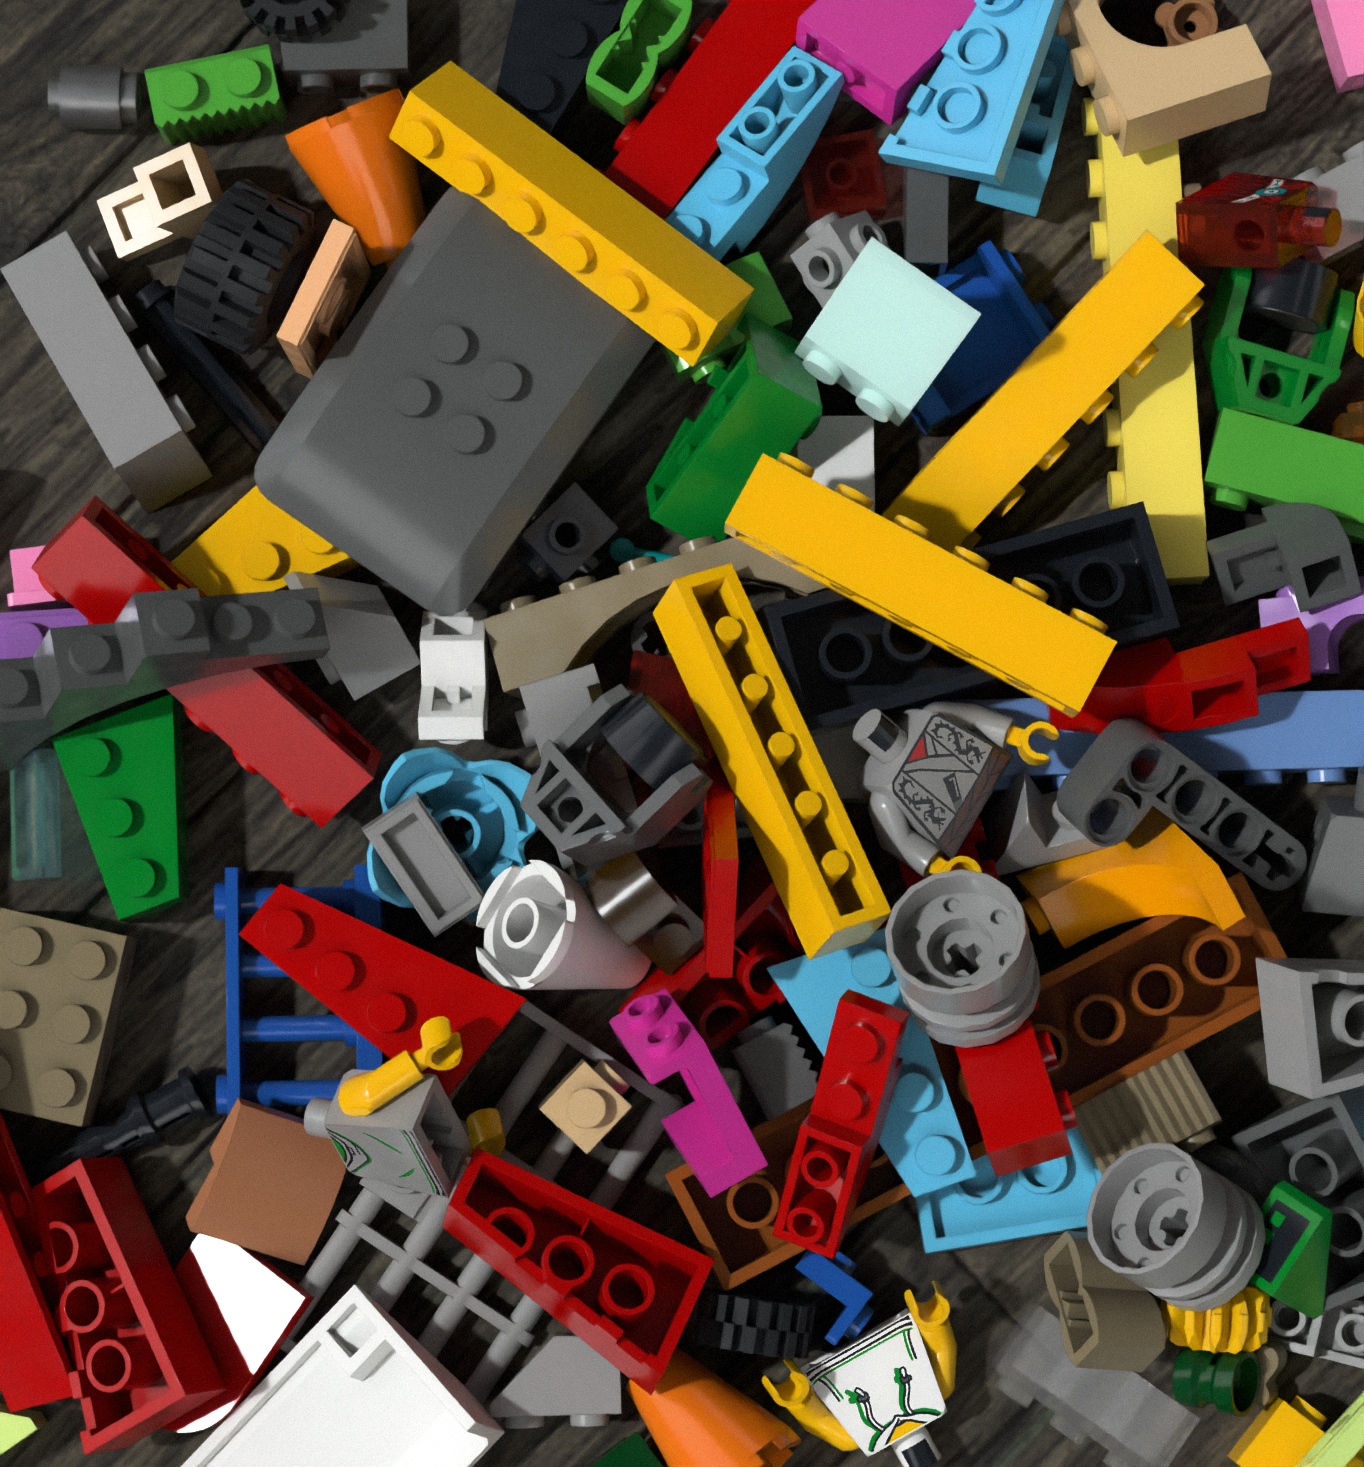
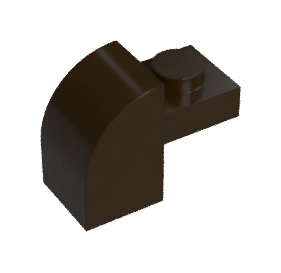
M651 847L636 852L632 851L591 867H586L572 859L580 885L609 927L628 947L635 944L667 976L704 946L702 913L670 882L663 859Z

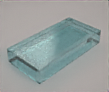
M34 749L26 753L10 771L12 878H14V881H39L62 877L59 758L55 749Z

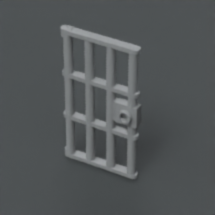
M527 1001L520 1012L546 1030L494 1107V1109L499 1111L505 1137L567 1044L596 1063L603 1060L626 1083L653 1100L588 1198V1200L611 1210L665 1128L661 1120L687 1105L683 1103L679 1095L669 1094L662 1088L659 1089L650 1084L647 1080ZM475 1066L472 1068V1070L468 1073V1075L464 1078V1080L459 1084V1086L448 1098L450 1103L453 1101V1099L455 1098V1096L457 1095V1093L459 1092V1090L461 1089V1087L463 1086V1084L465 1083V1081L467 1080ZM459 1118L467 1136H469L466 1122ZM557 1128L533 1166L505 1148L497 1157L564 1188L555 1182L554 1179L577 1145L560 1128ZM472 1155L466 1157L467 1164L461 1167L449 1198L438 1197L362 1177L359 1184L364 1186V1188L348 1211L344 1208L341 1209L335 1218L340 1224L299 1284V1286L314 1296V1299L281 1346V1350L289 1354L299 1343V1341L294 1339L359 1240L363 1238L393 1258L369 1295L387 1313H389L414 1274H417L447 1294L417 1339L435 1358L438 1356L468 1309L501 1330L464 1385L477 1401L483 1405L522 1344L529 1347L535 1335L531 1333V1330L545 1310L524 1294L510 1317H507L477 1297L495 1269L475 1253L456 1282L423 1261L444 1230L442 1223L448 1204ZM385 1201L418 1222L402 1246L370 1226Z

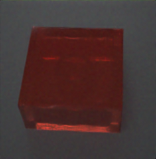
M873 129L817 139L798 173L808 227L835 211L838 212L841 218L866 210L870 217L886 214L888 204Z

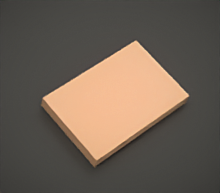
M336 219L332 220L276 335L296 372L312 379L330 353L331 346H335L337 343L335 335L340 326L344 329L346 328L349 321L348 317L352 315L372 274L355 229Z

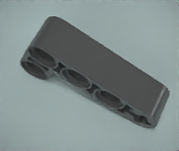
M1121 717L1105 727L1058 789L1056 802L1059 812L1090 842L1101 847L1114 846L1124 841L1152 806H1154L1263 888L1271 891H1282L1289 888L1301 878L1306 869V850L1296 838L1142 720L1135 717ZM1141 750H1143L1140 756L1133 761L1135 755L1138 754ZM1102 802L1099 808L1092 813L1094 807ZM1262 841L1266 845L1265 849L1261 853L1254 851Z

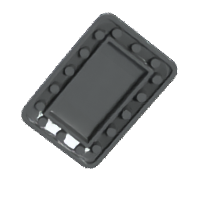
M452 186L444 193L386 272L259 455L255 464V482L260 493L269 502L427 611L438 616L457 615L464 612L475 601L652 348L656 339L587 288L521 233L513 230L505 220L479 199L460 192Z

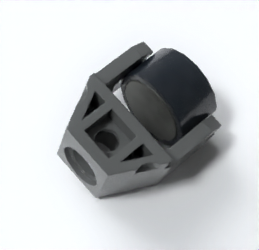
M619 684L602 694L554 742L548 739L544 743L541 750L542 760L540 767L531 776L520 807L559 852L586 867H591L632 851L636 852L656 845L703 799L710 788L713 780L701 769L709 761V758L679 722L650 695L641 689L634 694L631 690L628 691L624 685ZM608 743L655 790L634 812L625 811L590 772V761Z

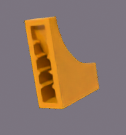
M1152 806L1133 832L1121 843L1105 849L1030 867L1016 876L1028 897L1020 902L1026 919L1039 936L1048 931L1064 949L1107 928L1140 918L1160 915L1193 916L1207 920L1224 931L1246 917L1219 865L1169 817L1154 806Z

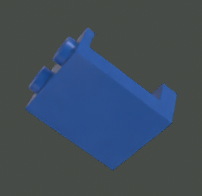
M990 240L980 245L973 256L934 280L980 312L981 316L910 412L925 436H928L990 397L1057 325L1046 306L1042 302L1033 305L1021 288L1020 284L1025 282V276L1013 255L1007 249L998 252Z

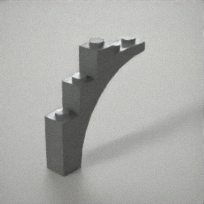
M318 587L200 597L198 588L133 593L115 623L49 628L33 657L0 660V772L11 771L26 753L57 732L86 717L125 701L219 674L272 664L323 658L330 650V644Z

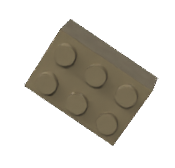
M5 908L0 909V1109L79 1127L94 1125L138 938Z

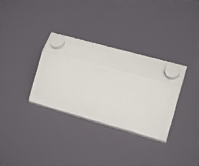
M354 1284L181 1467H473L505 1431L453 1374L360 1286Z

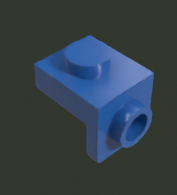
M805 1249L793 1263L794 1267L843 1303V1306L822 1333L824 1339L834 1346L843 1335L853 1341L874 1312V1309L866 1304L873 1292L851 1276L858 1265L839 1250L836 1256L830 1259Z

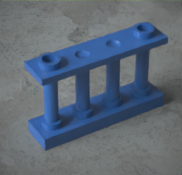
M354 865V879L344 880L343 886L290 887L386 932L385 900L372 892L368 879L367 865ZM238 867L225 868V882H216L214 886L216 921H225L227 1075H217V1113L227 1114L228 1117L238 1097L266 1107L307 1106L313 1097L333 1099L341 1079L247 1081V1042L345 1040L346 1047H356L357 1070H375L388 1060L383 1052L337 1015L247 1017L246 978L290 976L262 953L246 952V940L239 935L246 925V914H255L277 887L245 888V870Z

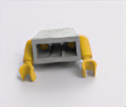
M438 1016L426 1021L421 1027V1049L412 1054L406 1049L375 1070L351 1069L343 1075L333 1099L313 1097L305 1110L304 1128L310 1136L331 1139L348 1171L356 1176L438 1197L449 1198L461 1167L467 1164L466 1157L472 1155L476 1147L497 1157L504 1150L506 1141L499 1111L494 1108L480 1109L468 1116L466 1126L469 1136H467L437 1075L422 1072L428 1067L435 1070L453 1069L462 1058L463 1050L460 1033L455 1032L452 1034L450 1020L447 1017Z

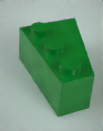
M748 312L744 314L736 330L744 334V340L729 367L725 370L715 365L706 383L716 388L706 407L695 422L685 417L646 485L650 519L689 540L715 536L717 542L723 541L728 535L724 532L725 521L762 453L775 460L780 452L789 454L799 439L805 440L812 435L822 416L823 409L816 378L804 368L802 364L804 359L794 353L800 342Z
M172 694L52 739L118 920L131 923L189 901L187 820H185L184 801L185 760L183 759L182 740L183 704Z

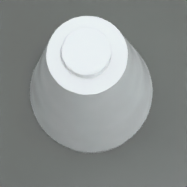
M529 860L531 864L522 868L512 865L499 874L488 888L481 902L476 922L477 927L484 929V949L476 947V955L483 973L493 983L513 990L628 989L637 985L649 970L652 961L635 944L628 947L601 917L588 899L580 883L555 865L541 860Z

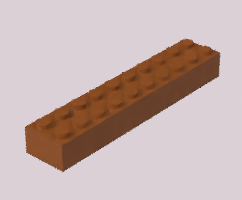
M1242 872L1232 874L1226 877V880L1246 917L1224 931L1217 925L1198 917L1186 915L1152 916L1040 975L1041 989L1038 1001L1041 1010L1032 1012L1029 1017L1035 1033L1044 1030L1049 1032L1060 1067L1047 1072L1053 1092L1067 1089L1073 1108L1175 1053L1185 1050L1261 1010L1255 957L1287 958ZM929 1036L971 1160L974 1161L988 1153L955 1046L939 1043ZM814 1097L770 1121L766 1119L750 1127L749 1129L768 1165L714 1197H709L686 1162L670 1169L664 1174L706 1256L715 1259L712 1267L725 1292L805 1250L803 1247L775 1237L772 1234L800 1125L810 1114ZM879 1143L877 1144L848 1227L911 1194Z

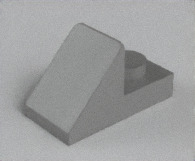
M1026 771L1021 772L987 815L990 859L994 861L998 876L1108 847L1093 844L1077 830L1058 810L1056 802L1058 791L1042 795ZM1102 802L1094 807L1092 813L1099 808Z

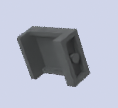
M281 0V1L287 2V3H296V2H300V1H303V0ZM351 0L350 3L345 2L344 9L346 14L339 23L334 19L330 23L332 31L322 37L320 31H316L310 34L312 39L310 42L301 43L299 37H291L290 43L281 42V72L287 86L297 87V92L301 94L327 95L335 91V86L359 85L362 92L382 94L397 89L398 85L412 84V70L409 60V0Z

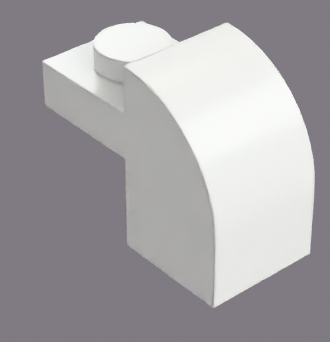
M423 611L420 633L422 687L418 711L419 740H437L443 744L455 745L465 743L470 739H484V731L488 729L489 705L488 635L483 619L487 618V611H464L454 616H438L429 611Z

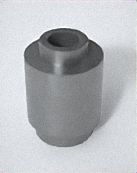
M62 64L59 77H49L48 80L49 114L60 115L62 128L124 129L125 123H139L141 117L139 72H125L124 67L120 65Z

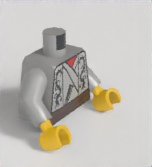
M934 701L926 705L922 710L902 708L894 714L892 719L878 709L868 711L856 723L852 737L855 742L871 754L857 776L856 782L857 789L868 801L867 811L880 847L923 877L959 869L982 873L979 864L974 859L968 856L955 857L1013 758V755L1005 750L1008 744L1016 746L1023 761L1030 765H1042L1047 763L1051 757L1033 751L1029 746V736L1040 734L1047 739L1057 740L1059 732L1050 723L1042 721L1034 722L1026 729L1015 726V718L973 703Z

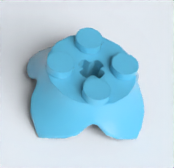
M439 747L412 749L402 753L393 762L382 781L380 792L382 814L416 792L441 831H443L441 821L447 817L453 816L456 821L464 817L469 821V824L462 830L466 840L462 844L452 847L484 895L493 881L504 870L512 865L521 868L527 865L524 846L526 841L538 830V826L520 807L532 775L510 762L495 759L468 761L462 759L451 750ZM369 842L366 855L368 879L372 892L383 900L399 907L414 908L371 842ZM479 908L464 917V919L477 922Z

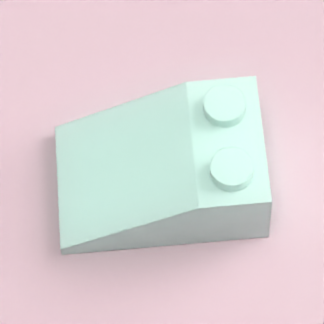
M871 237L794 353L804 359L802 362L804 368L816 379L828 385L838 383L857 397L855 399L856 404L867 415L880 422L890 420L897 426H900L981 316V313L878 240Z

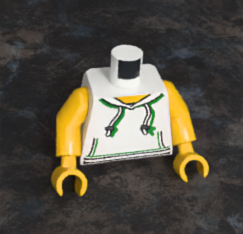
M937 1280L932 1281L936 1292L931 1300L923 1303L915 1301L911 1289L906 1290L904 1298L909 1310L907 1308L856 1336L853 1341L845 1342L801 1367V1369L793 1359L785 1358L783 1361L791 1371L789 1378L781 1384H772L768 1377L764 1375L761 1380L764 1387L774 1401L780 1406L786 1407L807 1432L842 1451H854L861 1448L865 1455L869 1457L891 1445L903 1467H930L939 1461L942 1456L925 1425L947 1413L944 1400L952 1394L956 1382L957 1342L948 1317L950 1304L942 1285Z

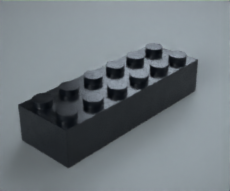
M1143 501L970 550L991 564L987 573L1008 584H1011L1014 577L1026 580L1049 594L1046 604L1068 616L1073 608L1079 609L1104 622L1108 626L1104 635L1117 641L1112 652L1171 636L1180 627ZM831 589L764 608L763 620L773 654L811 737L856 725L859 719L872 709H878L888 716L895 714L902 708L912 709L934 701H941L1004 683V681Z

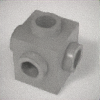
M866 210L841 218L838 212L835 211L817 220L806 229L805 233L809 240L792 253L790 257L801 273L805 286L815 295L821 307L824 308L871 237L890 249L887 244L884 232L873 222Z

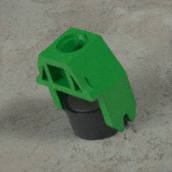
M1254 252L1247 255L1246 259L1235 257L1234 261H1227L1217 284L1202 341L1215 412L1219 413L1225 407L1289 425L1299 424L1317 404L1319 396L1330 384L1337 381L1341 376L1342 370L1339 368L1354 314L1355 293L1338 289L1340 276L1336 272L1308 260L1276 253ZM1243 315L1249 319L1282 329L1315 333L1309 355L1306 358H1301L1240 339L1238 328L1241 316Z

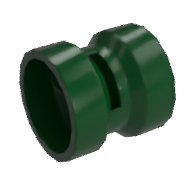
M1183 1346L1176 1358L1173 1369L1172 1386L1176 1401L1181 1405L1194 1408H1204L1208 1404H1215L1217 1410L1223 1414L1237 1417L1246 1416L1251 1411L1259 1391L1261 1374L1258 1358L1253 1352L1240 1351L1237 1354L1229 1352L1224 1354L1217 1352L1214 1354L1211 1351L1205 1350L1193 1351L1190 1347Z

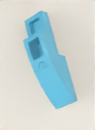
M793 45L716 138L721 153L664 221L717 261H720L730 248L741 254L782 200L814 147L845 81L843 73Z

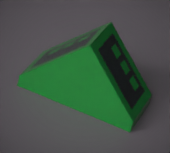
M1283 1180L1274 1186L1260 1208L1263 1213L1266 1239L1259 1266L1249 1281L1273 1298L1315 1320L1323 1315L1333 1212Z

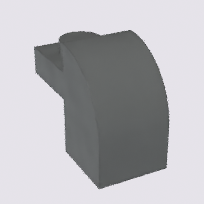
M1283 503L1261 508L1264 523L1206 541L1219 592L1225 606L1285 586L1288 587L1300 613L1362 593L1349 539L1338 518L1331 511L1321 506L1309 503Z

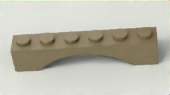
M706 536L680 545V555L659 562L656 561L655 556H645L625 562L618 567L619 575L598 582L595 576H584L569 580L559 586L560 594L537 601L535 595H528L506 601L499 606L501 614L483 619L503 692L522 699L519 686L590 665L596 654L624 626L650 608L658 605L676 578L732 563L742 585H759L787 590L802 596H808L829 590L830 588L734 537L717 542L715 536Z

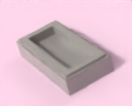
M416 792L361 828L434 937L480 907L485 896Z

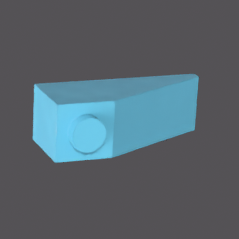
M1053 34L1002 186L980 181L975 201L1036 217L1053 164L1074 81L1069 60L1070 48L1064 36L1056 37Z

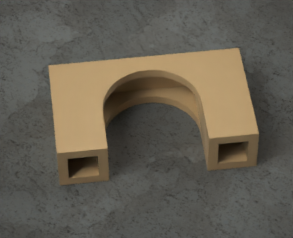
M1065 0L1054 35L1056 37L1064 36L1070 48L1069 60L1075 80L1081 87L1088 85L1095 99L1093 107L1099 129L1105 137L1113 136L1123 157L1266 110L1272 73L1246 24L1181 45L1168 47L1149 46L1126 38L1107 22L1100 10L1105 0Z

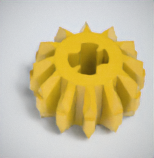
M1250 1281L1245 1288L1224 1305L1203 1312L1179 1310L1161 1299L1160 1312L1166 1321L1167 1338L1175 1345L1188 1346L1193 1351L1205 1350L1211 1351L1214 1354L1217 1352L1237 1354L1240 1351L1252 1352L1267 1342L1268 1327H1271L1273 1307L1270 1306V1295Z

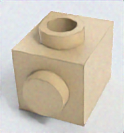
M581 1059L542 1100L538 1107L578 1147L588 1154L632 1107L622 1097L630 1086L603 1060L593 1069L585 1060Z

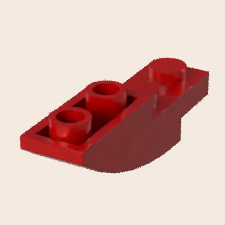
M1297 617L1177 653L1174 652L1167 637L1110 654L1081 711L1074 718H1071L1047 705L1048 720L1056 729L1100 734L1105 727L1116 719L1135 717L1142 720L1158 733H1168L1222 725L1258 716V696L1311 681L1308 632L1300 618Z
M850 989L839 999L811 1111L800 1125L773 1236L830 1259L836 1256L863 1188L893 1097L903 1061L898 1055L910 1012Z

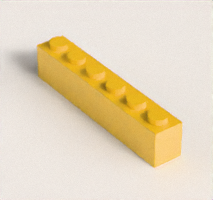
M451 60L409 91L389 135L391 140L460 192L479 199L505 220L513 230L521 233L587 288L692 367L731 332L755 288Z
M1146 229L889 503L881 516L893 522L897 515H902L921 524L932 533L928 541L950 553L953 552L955 546L968 550L973 549L982 538L974 529L991 511L999 519L1005 515L1026 491L1018 482L1035 464L1045 472L1070 445L1062 437L1079 418L1089 425L1114 399V396L1107 388L1125 370L1132 378L1135 377L1157 354L1159 349L1152 343L1155 337L1169 323L1176 330H1179L1199 310L1204 301L1197 293L1205 284Z
M780 452L775 460L762 453L725 521V533L1067 716L1074 718L1081 711L1117 641L1104 635L1108 628L1104 622L1079 609L1073 608L1068 616L1046 604L1049 594L1026 580L1014 577L1011 584L987 573L991 565L987 560L960 546H955L952 553L928 541L932 535L931 531L905 516L897 515L893 522L870 510L873 501L869 497L847 485L838 484L835 491L818 483L811 479L815 470L791 455Z
M732 563L674 579L653 611V616L808 959L812 960L867 941L890 916L891 909Z

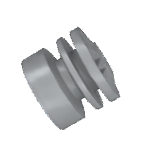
M959 869L935 873L912 885L896 902L885 928L887 955L894 975L898 980L905 1008L910 1012V1016L918 1029L939 1043L963 1048L993 1044L1017 1031L1034 1011L1041 983L1038 961L1034 953L1033 943L1030 940L1024 910L1011 889L989 874Z
M1166 1143L1144 1144L1128 1150L1106 1169L1092 1192L1086 1216L1088 1241L1098 1260L1116 1273L1138 1286L1144 1287L1179 1310L1203 1312L1227 1303L1245 1288L1259 1266L1266 1239L1263 1213L1252 1194L1173 1144Z

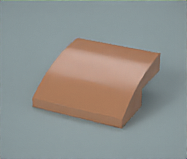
M238 1097L209 1150L214 1165L185 1216L187 1224L192 1232L305 1266L334 1205L346 1166L331 1139L310 1136L306 1133L303 1118Z

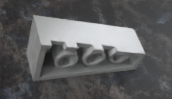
M64 231L0 269L110 463L147 514L213 477L187 433L196 427L193 419L177 393L167 398L158 384L160 380L167 377L165 371L149 345L145 344L137 348L129 335V332L138 328L130 311L119 294L108 299L100 286V283L110 277L90 245L79 251L67 231Z
M1255 957L1269 1083L1312 1100L1363 1086L1364 960Z

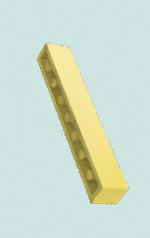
M1092 93L1091 97L1082 98L1081 117L1084 136H1094L1095 159L1086 161V189L1088 198L1098 197L1100 221L1091 222L1092 259H1102L1104 275L1147 229L1187 267L1183 202H1177L1182 199L1178 140L1123 157L1113 136L1105 137L1099 129L1094 114L1093 103L1095 99ZM1190 318L1179 330H1176L1169 323L1155 337L1152 343L1159 351L1135 377L1132 378L1125 370L1111 384V391L1114 396L1112 400L1113 408L1104 409L1105 446H1115L1117 471H1109L1107 475L1109 508L1113 510L1144 502L1168 586L1201 584L1209 577L1194 352Z

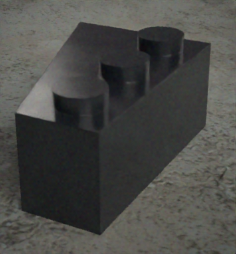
M516 0L495 94L559 141L587 95L586 73L590 60L601 43L610 35L620 30L622 13L628 0Z

